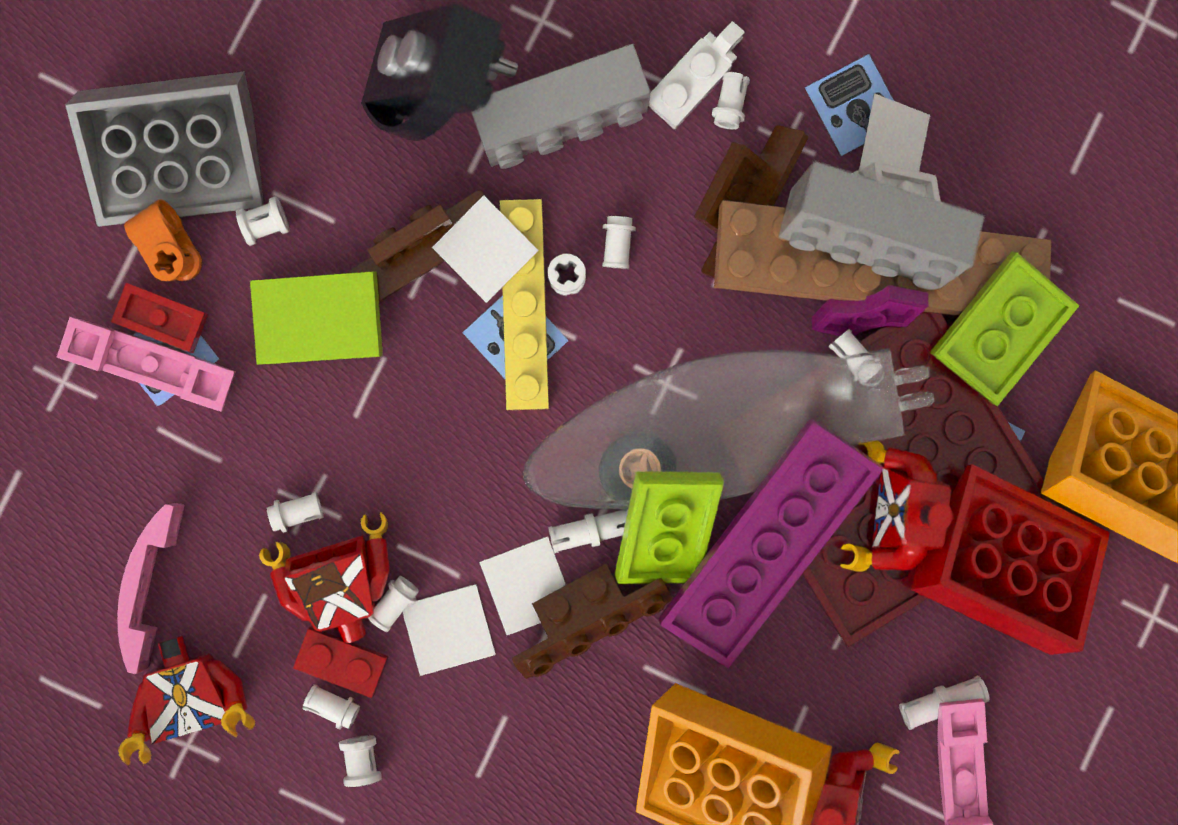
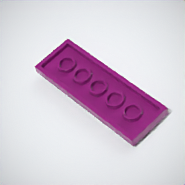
M811 417L660 615V626L729 669L884 470L882 466Z

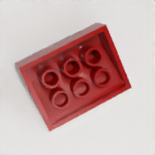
M973 464L967 465L950 496L949 508L952 511L953 519L949 527L946 528L945 543L942 549L929 550L928 555L917 565L911 590L1049 655L1083 651L1110 532Z

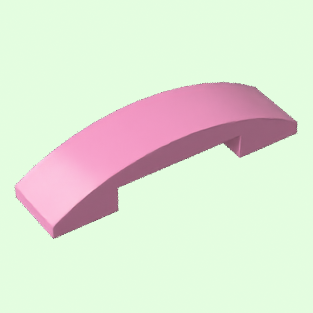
M69 317L57 354V358L181 396V399L220 412L223 411L236 372L188 353L74 317Z
M165 504L153 516L139 536L125 567L118 599L117 621L119 645L128 673L137 674L149 667L157 627L141 624L158 547L176 546L184 504Z
M982 698L939 703L938 762L945 825H993L992 820L988 816L983 743L987 742L985 703Z

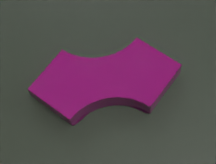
M888 285L883 290L867 296L865 300L829 299L812 316V330L841 336L850 329L851 333L856 336L860 332L877 327H907L929 306L928 293Z

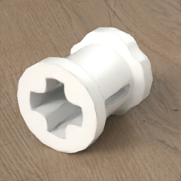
M276 196L269 198V203L248 211L242 208L236 210L239 228L249 246L256 244V239L280 231L282 234L290 232L285 212Z
M561 254L550 262L548 278L552 289L558 294L567 296L576 294L583 288L586 281V269L583 262L577 256ZM570 266L575 267L574 275L577 281L574 283L568 280L564 285L560 284V275L557 270L559 268L567 270Z
M360 736L339 742L340 750L344 751L347 776L343 779L344 786H364L382 780L381 772L376 769L373 748L377 744L375 736Z

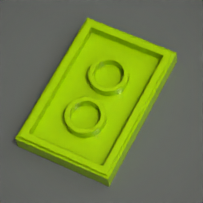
M1011 251L930 353L991 404L998 406L1073 315L1079 305L1020 254Z
M377 272L250 281L257 365L383 356Z
M636 471L615 570L618 584H649L659 578H662L664 583H685L707 553L724 484L720 472Z

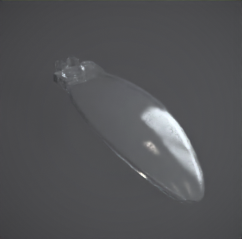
M889 348L848 355L846 358L805 351L755 350L725 353L688 361L636 380L605 396L562 424L532 452L524 466L523 479L530 490L553 503L563 506L595 509H628L636 471L720 472L724 480L720 500L754 492L811 417L853 446L859 442L865 443L904 436L901 411L932 405L934 397L933 393L920 391L898 398L896 385L920 382L930 376L929 367L924 365L913 366L894 371Z

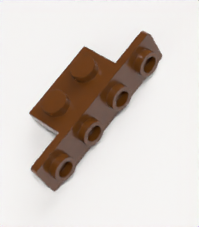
M777 125L774 127L760 156H757L745 145L732 142L694 218L717 233L719 205L723 200L774 206L809 136L802 130ZM717 240L701 269L703 274L713 279L715 278Z
M478 190L445 211L441 205L434 209L431 205L422 207L409 217L410 224L396 231L395 227H392L373 239L375 245L367 250L371 257L344 274L377 272L379 302L383 301L445 262L432 247L484 194Z
M604 564L532 603L548 639L512 658L514 666L525 679L542 676L548 673L554 664L569 656L575 657L585 653L591 647V644L606 636L612 637L622 633L628 627V624L643 616H652L659 613L673 598L662 578L624 597L607 564Z

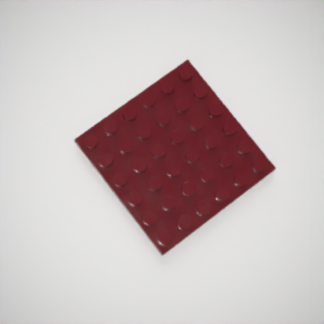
M922 312L907 327L885 326L860 340L859 342L873 358L876 356L880 358L877 362L882 367L866 383L862 384L858 379L854 381L851 378L854 376L852 371L836 355L714 429L752 493L755 492L812 417L866 455H868L867 447L863 444H856V441L877 440L883 444L886 451L892 447L925 456L937 473V480L950 486L951 495L967 465L973 464L1060 507L1056 501L1041 494L1044 480L1000 408L991 404L930 353L950 328L940 313ZM881 473L802 574L847 647L928 599L911 590L917 566L911 570H877L870 565L863 572L844 569L840 566V564H851L855 558L854 552L841 549L844 544L865 547L870 552L874 550L872 548Z

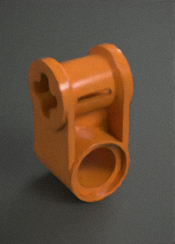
M158 199L125 222L124 227L129 239L137 247L155 278L161 281H189L199 274L202 267L200 253L183 228L179 215L165 200Z

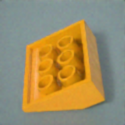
M1096 370L1093 371L1050 456L1041 494L1178 564V413Z
M675 683L651 708L636 812L664 825H811L825 783L832 746Z

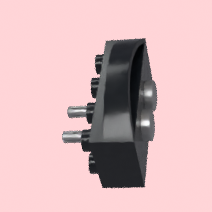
M456 3L383 22L361 102L373 124L385 132L410 141H418L440 130L454 114L478 111L479 107H485L493 91V84L487 81V79L495 80L498 75L496 73L498 72L514 77L518 69L517 63L502 57L505 48L504 40L499 38L502 23Z

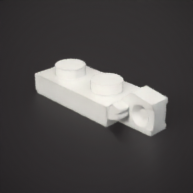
M732 21L717 38L711 32L703 39L700 38L650 92L648 106L675 130L723 79L724 73L731 70L732 64L737 59L732 50L743 39L742 35L745 32Z

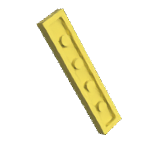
M542 199L500 200V212L539 250L503 286L506 410L549 409Z

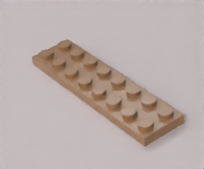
M725 200L719 205L714 288L826 301L829 299L859 301L865 300L867 296L883 290L888 285L927 292L929 306L923 312L960 316L1011 251L1020 254L1050 280L1051 240L980 232L973 266L942 288L928 290L915 286L912 279L899 275L895 277L882 276L873 272L872 267L858 262L854 264L841 263L832 259L830 253L817 249L805 251L791 246L789 240L778 237L786 208Z

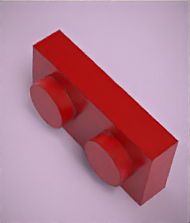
M126 283L111 322L194 353L209 314Z
M313 627L307 629L293 669L372 698L389 656L352 642L345 643L342 638L323 631H316Z

